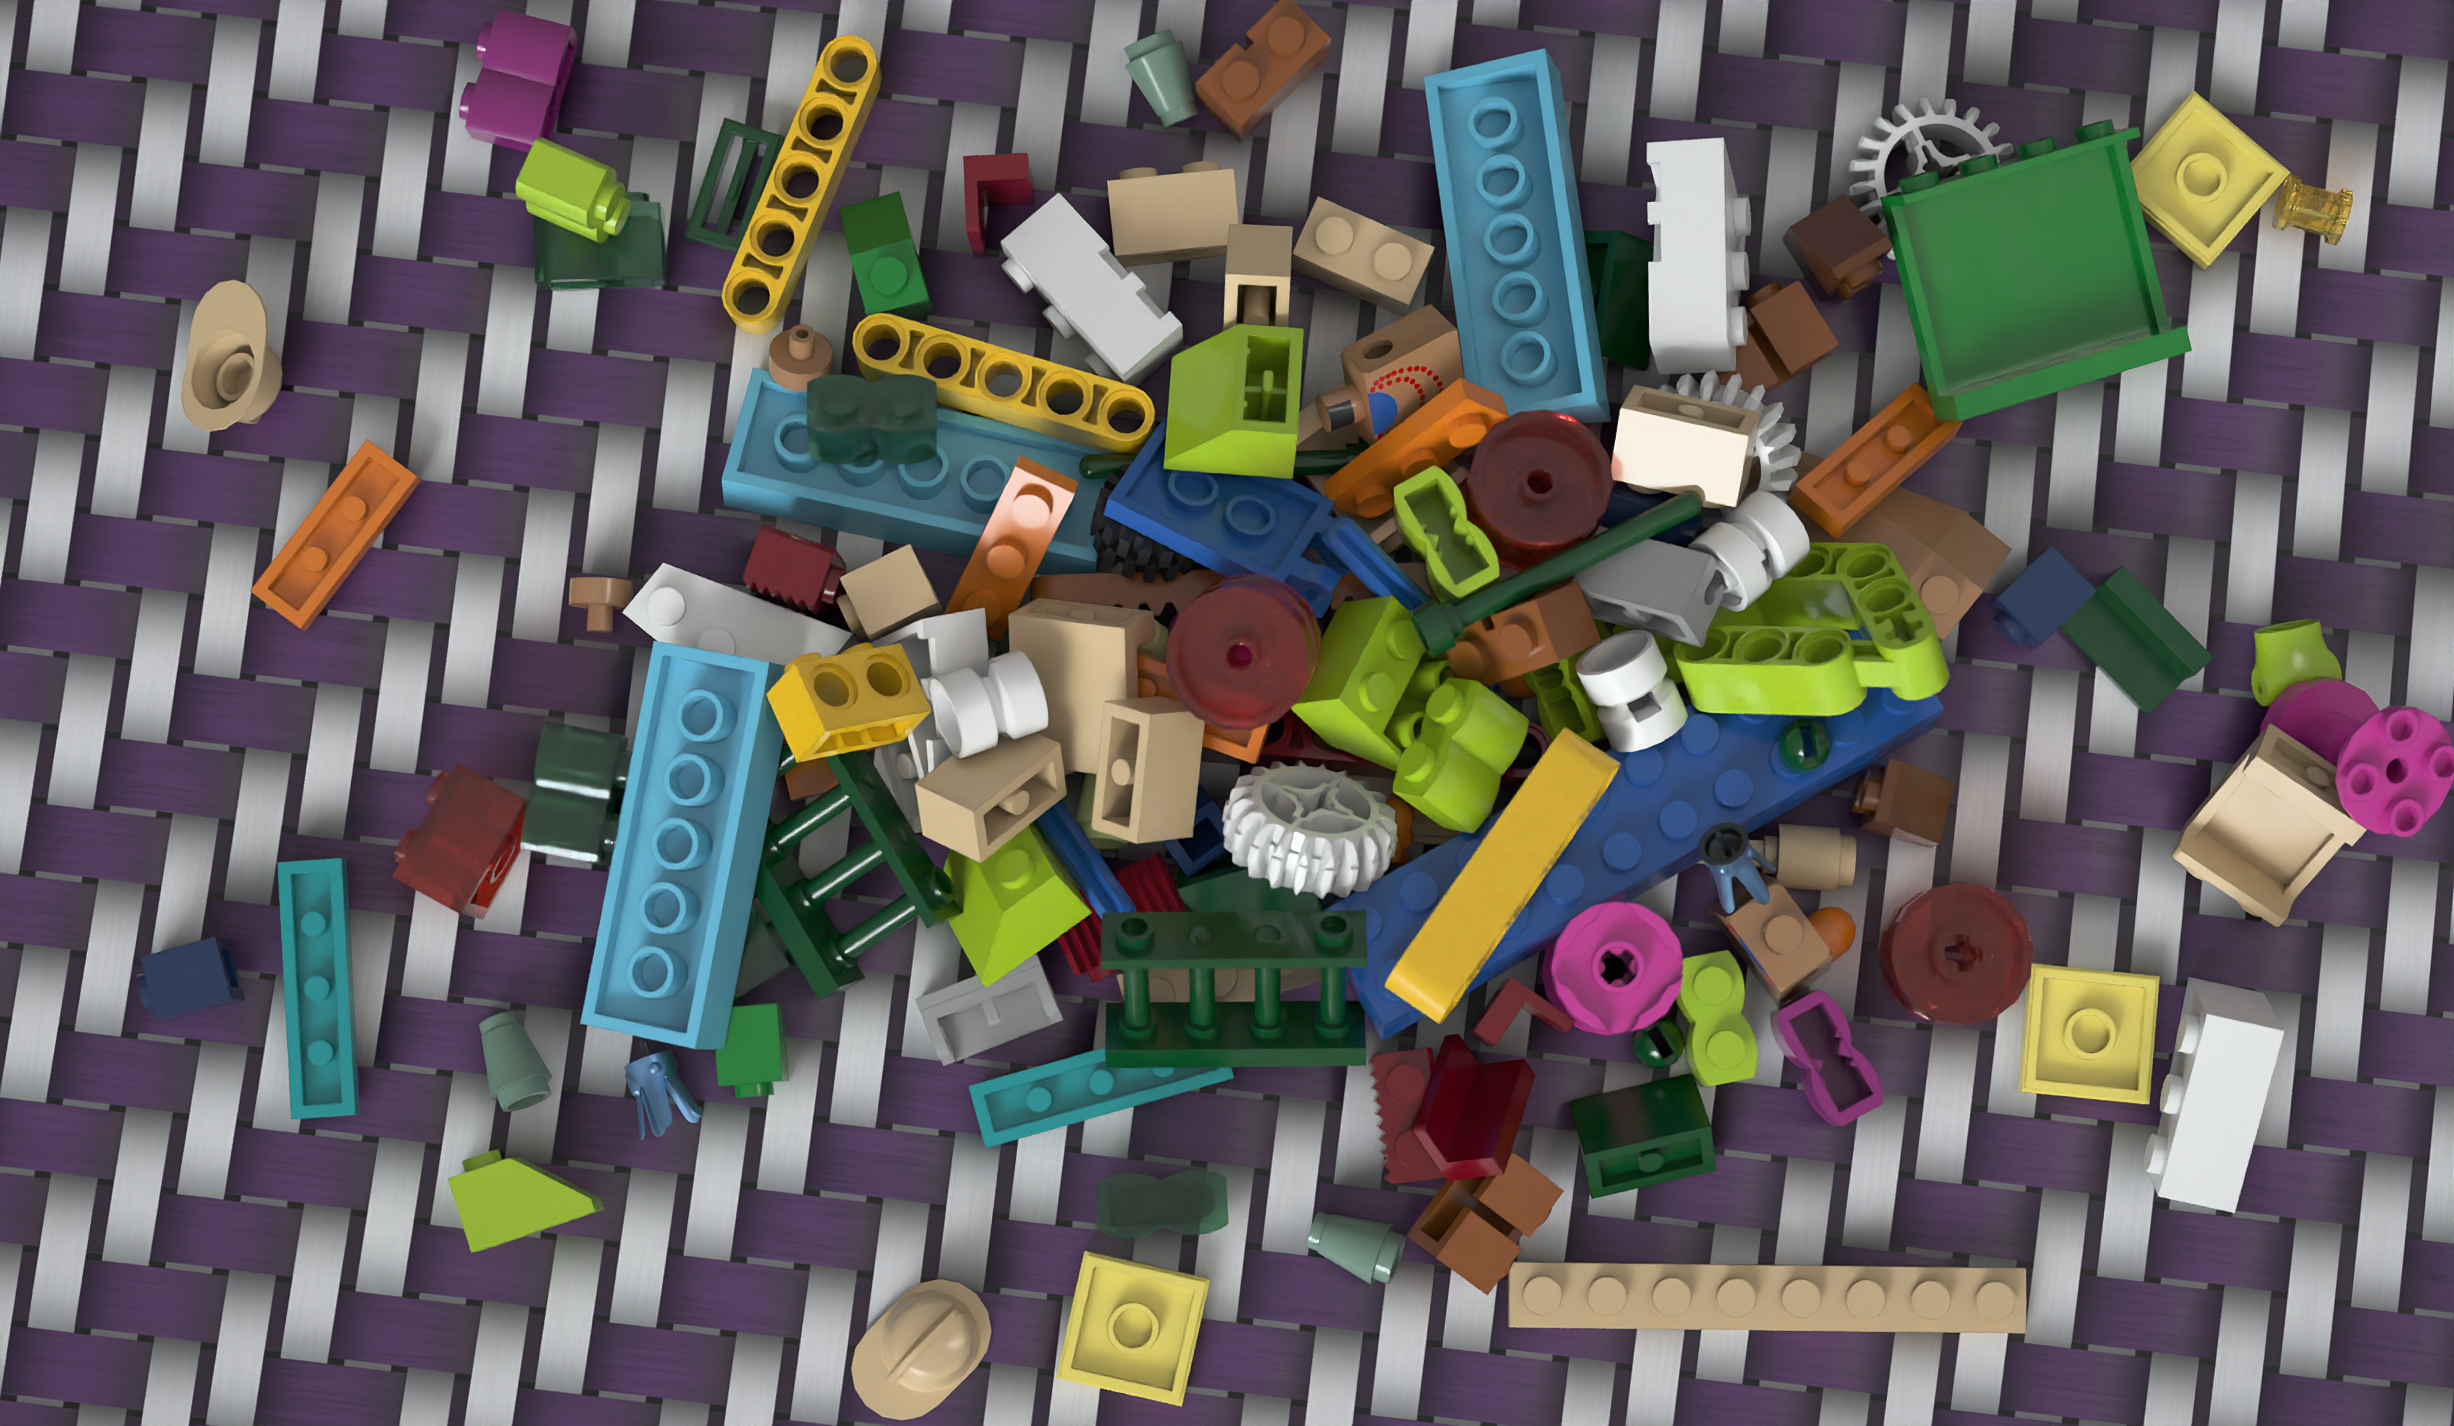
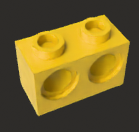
M862 643L845 650L841 654L822 658L817 652L801 655L784 667L785 674L766 694L796 762L902 742L932 711L901 643L874 648L872 643Z

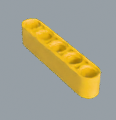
M844 35L836 37L822 51L724 283L722 291L724 307L737 327L747 333H767L777 327L784 317L880 89L882 74L877 56L871 45L859 36ZM860 58L868 64L866 73L858 81L847 83L835 77L836 68L845 59ZM824 115L838 116L844 123L842 130L836 137L824 141L811 136L812 125L818 118ZM809 172L819 177L818 187L810 196L799 199L787 194L788 182L796 174ZM783 229L794 234V244L786 254L774 257L763 252V241L772 231ZM753 287H761L769 291V304L765 310L754 315L743 314L739 311L738 302L744 291Z
M876 313L869 315L859 322L853 333L852 344L861 373L867 380L880 386L1108 454L1140 453L1155 431V410L1152 400L1144 391L1131 385L892 314ZM879 339H892L900 345L896 355L884 361L875 360L867 355L870 345ZM939 357H952L960 362L961 366L958 372L946 379L935 378L927 372L931 362ZM1008 374L1017 377L1022 382V385L1013 395L999 397L988 390L990 382L997 376ZM1063 392L1073 393L1083 401L1080 409L1069 415H1059L1053 412L1048 405L1053 397ZM1124 410L1134 411L1144 419L1142 426L1138 430L1128 434L1114 430L1109 422L1116 413Z
M1565 727L1549 746L1402 955L1384 987L1441 1024L1458 1003L1597 804L1621 764Z

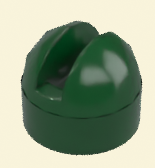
M1799 718L1793 720L1785 726L1777 744L1779 758L1788 769L1794 772L1812 773L1820 769L1827 761L1832 747L1831 736L1826 727L1815 719ZM1802 729L1810 731L1815 755L1813 757L1804 758V748L1800 732Z
M1660 1017L1646 1028L1634 1031L1631 1042L1632 1050L1637 1060L1643 1065L1654 1069L1667 1068L1676 1063L1681 1057L1684 1050V1036L1681 1029L1673 1021ZM1655 1026L1672 1051V1054L1664 1059L1656 1044L1646 1033Z

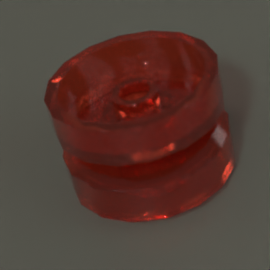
M1550 410L1518 412L1495 424L1477 445L1462 496L1466 507V520L1477 526L1486 535L1496 552L1500 565L1523 571L1595 536L1605 514L1613 487L1610 458L1596 434L1574 417Z
M1238 573L1213 582L1177 617L1166 643V671L1176 697L1196 718L1220 729L1251 731L1276 722L1297 703L1308 688L1320 662L1321 632L1312 608L1292 586L1265 574ZM1240 644L1247 646L1252 653L1248 661L1236 654Z
M1956 882L1916 893L1895 909L1881 933L1878 962L1886 989L1903 1010L1925 1023L1954 1027L1993 1019L2018 1000L2031 977L2034 948L2027 922L2010 900L1986 886ZM1957 945L1961 949L1963 959L1959 966L1955 961L1945 960L1944 951L1946 947Z

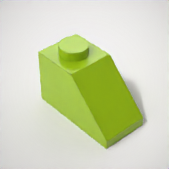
M499 1149L461 1161L465 1173L448 1178L471 1253L483 1251L604 1210L601 1197L521 1157H511L502 1160Z

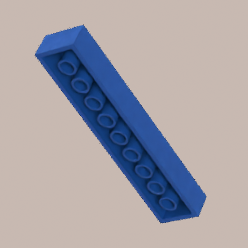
M1844 630L1849 634L1851 640H1863L1858 630ZM1867 687L1866 698L1859 706L1852 711L1833 716L1707 713L1697 710L1691 704L1686 707L1688 718L1685 724L1664 741L1646 749L1633 752H1619L1614 749L1605 752V754L1621 764L1616 775L1464 994L1553 945L1568 922L1589 907L1615 901L1629 902L1703 860L1700 857L1698 846L1703 834L1711 827L1720 823L1731 822L1742 826L1747 834L1931 731L1944 710L1943 705L1936 694L1920 700H1906L1896 696L1890 687ZM1799 718L1817 720L1826 727L1831 736L1832 747L1827 761L1820 769L1812 773H1797L1788 769L1781 762L1777 751V744L1782 730L1791 721ZM1800 730L1804 758L1815 756L1810 731ZM1505 809L1484 820L1473 834L1462 832L1370 884L1368 891H1357L1323 910H1366L1367 967H1347L1346 981L1382 1041L1427 1016L1384 987L1385 983L1402 955Z

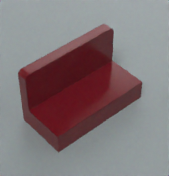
M1028 153L963 156L966 232L974 256L986 255L985 207L1035 204L1034 179Z
M1509 977L1502 981L1468 1033L1488 1047L1496 1046L1521 1008L1559 1034L1569 1032L1576 1021L1513 977Z
M1459 1034L1444 1036L1414 1124V1133L1447 1181L1503 1175L1536 1075L1525 1059L1480 1065Z

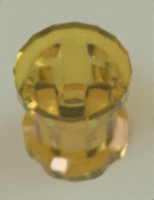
M2289 174L2276 203L2272 222L2273 229L2284 231L2290 226L2324 236L2326 244L2335 246L2340 241L2350 216L2353 191L2343 188L2338 193L2302 184L2301 176Z

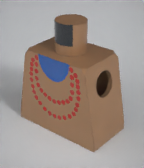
M1430 304L1346 346L1340 355L1345 386L1316 396V409L1319 419L1327 432L1353 424L1355 431L1372 446L1459 378L1464 379L1457 329Z
M1758 872L1770 893L1768 904H1759L1741 883L1733 889L1735 909L1732 913L1728 914L1724 911L1720 899L1708 907L1706 911L1776 1006L1780 1007L1831 969L1833 954L1784 886L1777 879Z

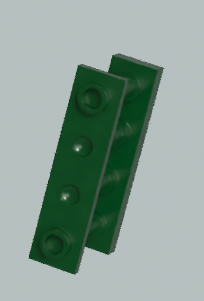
M787 741L782 744L776 780L801 763L796 762ZM865 749L825 757L839 783L778 825L773 823L770 817H768L754 892L818 1000L844 992L863 980L865 976L857 964L858 955L918 915L925 926L930 928L951 921L963 913L955 900L956 890L951 879L941 868L933 864ZM853 805L873 838L811 880L805 877L792 855V846ZM886 860L906 893L845 934L838 932L824 909L825 900Z
M1366 910L1102 913L1101 970L1123 969L1124 1003H1106V1068L1366 1066L1365 1011L1358 1000L1346 1001V968L1367 967ZM1254 968L1255 1001L1216 1002L1215 969ZM1281 968H1320V1001H1281ZM1149 969H1189V1002H1150Z

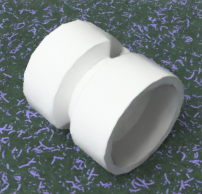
M1758 490L1750 493L1726 514L1723 522L1712 525L1688 545L1687 549L1710 554L1714 557L1717 567L1712 581L1724 584L1720 606L1727 610L1738 612L1746 609L1766 592L1772 583V579L1782 578L1807 557L1810 544L1807 532L1794 511L1773 494Z
M1631 630L1616 634L1589 648L1578 659L1575 665L1577 674L1590 702L1599 706L1597 716L1612 749L1619 752H1633L1646 749L1669 738L1685 724L1688 718L1687 709L1673 679L1664 676L1667 666L1651 632Z
M1019 649L983 662L979 675L966 667L931 680L930 696L935 718L947 746L954 756L959 759L995 747L999 733L1005 738L1011 736L1013 739H1018L1041 731L1048 726V708L1040 680L1030 660Z

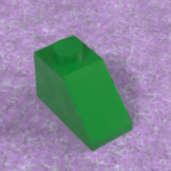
M897 191L839 208L851 262L867 316L885 313L910 320L934 313L900 192Z

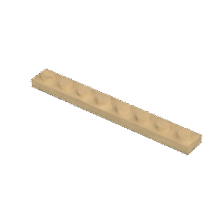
M1514 1261L1508 1272V1327L2026 1333V1268Z

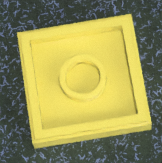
M2195 91L2187 97L2130 163L2143 218L2204 270L2210 266L2290 173L2289 170Z
M2028 964L2017 1092L2149 1104L2160 976Z
M1085 1250L1056 1378L1182 1406L1210 1278Z

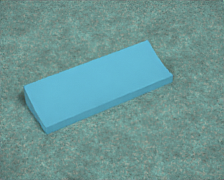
M1543 48L1424 77L1465 380L1501 395L1509 415L1507 419L1486 435L1548 425L1611 422L1562 82L1558 68L1547 50Z
M753 367L721 480L724 506L901 545L910 544L911 547L969 559L1019 456L1022 455L1079 482L1068 509L1035 574L1042 576L1097 573L1101 553L1097 554L1093 547L1095 536H1090V526L1101 487L1103 488L1105 480H1089L1084 478L1079 472V462L1084 456L1089 454L1108 453L1001 421L827 383L812 391H791L778 385L771 378L768 370Z
M653 642L580 1024L693 1049H724L784 739V733L766 694L785 674L784 667L786 665L665 642Z

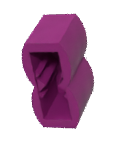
M499 8L493 24L488 22L483 24L476 48L477 59L483 60L482 69L476 83L468 82L466 84L459 106V117L466 120L465 128L472 139L527 153L530 152L537 138L542 137L549 141L552 140L562 96L568 84L579 38L572 26Z
M1820 989L1811 990L1770 1012V1024L1775 1041L1783 1054L1793 1064L1801 1068L1804 1092L1809 1103L1821 1118L1831 1125L1844 1126L1883 1104L1882 1086L1875 1069L1862 1053L1851 1047V1033L1847 1019L1839 1005L1827 993Z

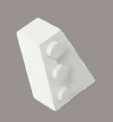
M1724 138L1647 143V163L1651 166L1656 184V202H1647L1649 225L1655 224L1653 262H1648L1649 342L1659 375L1684 374L1688 372L1703 373L1713 369L1715 372L1736 371V346L1747 345L1748 338L1746 309L1744 306L1738 307V291L1748 290L1747 252H1739L1740 236H1750L1751 232L1748 197L1738 198Z
M1059 192L1001 241L1003 252L1008 258L1001 264L1003 270L1024 294L1032 288L1038 292L1049 305L1042 314L1054 330L1065 341H1068L1075 335L1090 352L1083 361L1094 375L1137 387L1184 347L1181 322L1170 311L1164 315L1144 292L1147 289L1145 284L1133 271L1128 273L1109 251L1108 244Z
M662 563L622 612L659 642L781 665H787L793 659L812 652L819 653L821 658L838 655L860 642L853 633Z
M985 608L923 618L871 642L874 648L901 643L932 710L902 742L880 746L893 797L915 833L922 832L915 783L953 755L942 736L931 703L930 683L934 678L966 667L973 670L976 674H980L981 664L989 660Z
M2188 977L2170 1073L2166 1076L2161 1091L2160 1111L2162 1114L2158 1134L2150 1136L2144 1156V1171L2150 1173V1178L2159 1197L2235 1213L2285 1032L2264 993Z

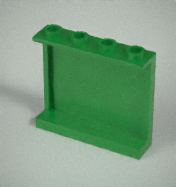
M2112 119L2087 124L2074 129L2077 139L2075 141L2056 146L2054 136L2022 143L2016 146L2018 153L2016 158L1998 163L1996 153L1967 159L1958 163L1960 171L1958 175L1939 180L1937 170L1912 175L1899 180L1900 192L1880 197L1935 420L1962 421L2192 351L2187 327L2169 326L2125 141L2140 137L2138 127L2114 129Z

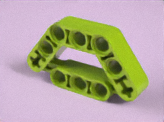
M1809 542L1810 550L1807 557L1782 578L1772 579L1769 589L1746 609L1735 612L1719 605L1706 632L1708 637L1703 648L1653 634L1667 666L1664 676L1673 679L1675 685L1680 682L1685 683L1693 707L1707 713L1841 715L1852 711L1863 702L1867 695V687H1890L1892 692L1899 698L1920 700L1939 692L1947 684L1950 675L1930 614L1892 550L1880 543ZM1615 624L1612 636L1635 629ZM1844 630H1858L1863 640H1851L1849 634Z

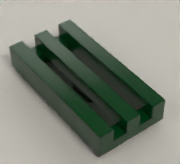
M724 117L685 233L687 240L698 244L700 242L708 244L711 248L720 251L727 250L737 255L785 141L784 136ZM735 136L744 138L745 141L715 231L705 229V225ZM760 143L766 145L767 148L737 237L733 238L728 235Z

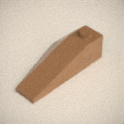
M1800 450L1801 458L1798 464L1792 467L1797 471V482L1820 464L1824 458ZM1760 459L1751 467L1745 490L1761 479ZM1899 486L1837 540L1791 500L1788 499L1786 505L1794 511L1802 522L1809 537V542L1880 543L1890 548L1930 614L1940 643L1945 640L1981 595L2012 550L1962 509ZM1792 490L1786 491L1788 498Z

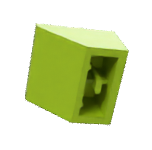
M1238 324L1173 356L1164 469L1293 479L1298 438L1304 329Z
M1393 595L1340 603L1287 706L1327 744L1397 772L1400 756L1421 734L1426 705L1430 696L1448 677H1453L1450 670L1451 665L1444 653L1434 658L1429 656L1416 633L1409 611Z

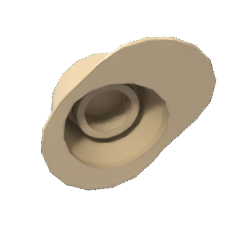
M237 280L220 282L205 293L195 310L190 329L181 401L184 414L195 427L209 432L226 429L236 422L245 424L258 423L261 415L267 412L276 401L282 386L283 372L280 360L267 345L268 314L262 298L251 285Z
M938 1279L920 1283L898 1299L865 1333L855 1348L851 1371L855 1390L864 1404L882 1417L901 1421L922 1417L937 1407L978 1366L988 1351L992 1330L988 1311L978 1295L961 1283Z

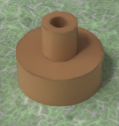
M804 324L795 325L791 329L779 333L772 340L769 347V374L778 385L791 391L806 392L818 389L831 376L832 346L826 337L814 331L810 326Z
M603 577L571 578L569 605L588 609L587 631L612 633L614 610H625L633 600L634 582Z

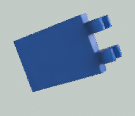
M1164 416L1108 497L1104 515L1275 602L1285 589L1292 595L1297 606L1310 616L1322 618L1334 598L1331 593L1338 584L1341 575L1348 576L1351 572L1322 541L1323 530L1334 519L1331 517L1335 502L1286 478L1164 469L1167 417ZM1311 547L1318 552L1325 565L1315 564L1304 558Z

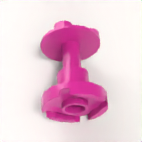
M2320 677L2322 679L2312 682L2299 681L2290 685L2271 703L2260 726V734L2271 723L2336 766V785L2341 805L2355 823L2378 834H2395L2400 837H2409L2416 834L2422 825L2441 807L2452 785V781H2454V747L2452 746L2450 735L2436 717L2414 706H2389L2379 710L2365 691L2334 677Z
M1615 901L1591 906L1568 922L1557 941L1545 949L1541 977L1546 996L1551 1004L1576 1021L1575 1027L1581 1031L1607 1036L1646 1028L1667 1013L1681 990L1683 956L1678 938L1663 918L1643 905ZM1604 959H1610L1618 968V975L1613 981H1607L1601 975L1606 968L1602 962Z

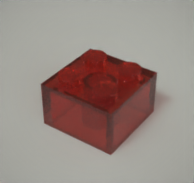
M456 763L451 773L443 770L433 782L425 799V804L429 805L431 809L419 830L411 827L398 844L393 861L397 862L399 866L392 877L461 915L483 920L541 818V811H544L545 808L481 772Z

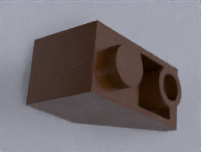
M1844 194L1790 226L1782 238V241L1821 303L1836 294L1839 295L1842 302H1845L1875 283L1874 278L1885 270L1881 262L1893 248L1888 237Z
M1888 758L1871 767L1866 776L1859 775L1850 806V812L1860 814L1856 829L1928 848L1940 845L1955 782L1903 761Z

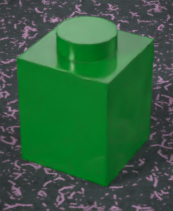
M772 1003L732 1007L724 1049H715L718 1086H735V1098L774 1095L773 1082L789 1081L784 1004Z

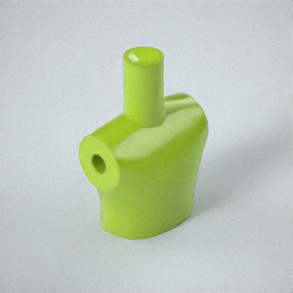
M2320 619L2289 621L2253 631L2255 664L2251 675V684L2254 696L2261 706H2270L2290 685L2302 680L2312 682L2322 679L2320 677H2334L2342 680L2339 662L2335 655L2327 649L2323 639Z

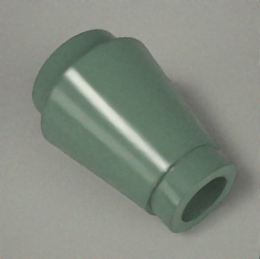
M1170 29L1148 36L1124 48L1130 62L1125 65V68L1156 115L1160 117L1164 128L1199 114L1195 105V96L1183 42H1176Z
M513 1011L504 1012L482 1021L479 1024V1028L482 1034L481 1039L491 1099L499 1100L503 1112H512L530 1107L548 1098L551 1095L548 1081L552 1078V1075L522 1024L519 1023L516 1013Z
M1319 1211L1309 1231L1306 1247L1318 1251L1320 1255L1370 1285L1375 1280L1390 1284L1401 1261L1407 1236L1393 1231L1394 1224L1337 1214L1330 1215Z

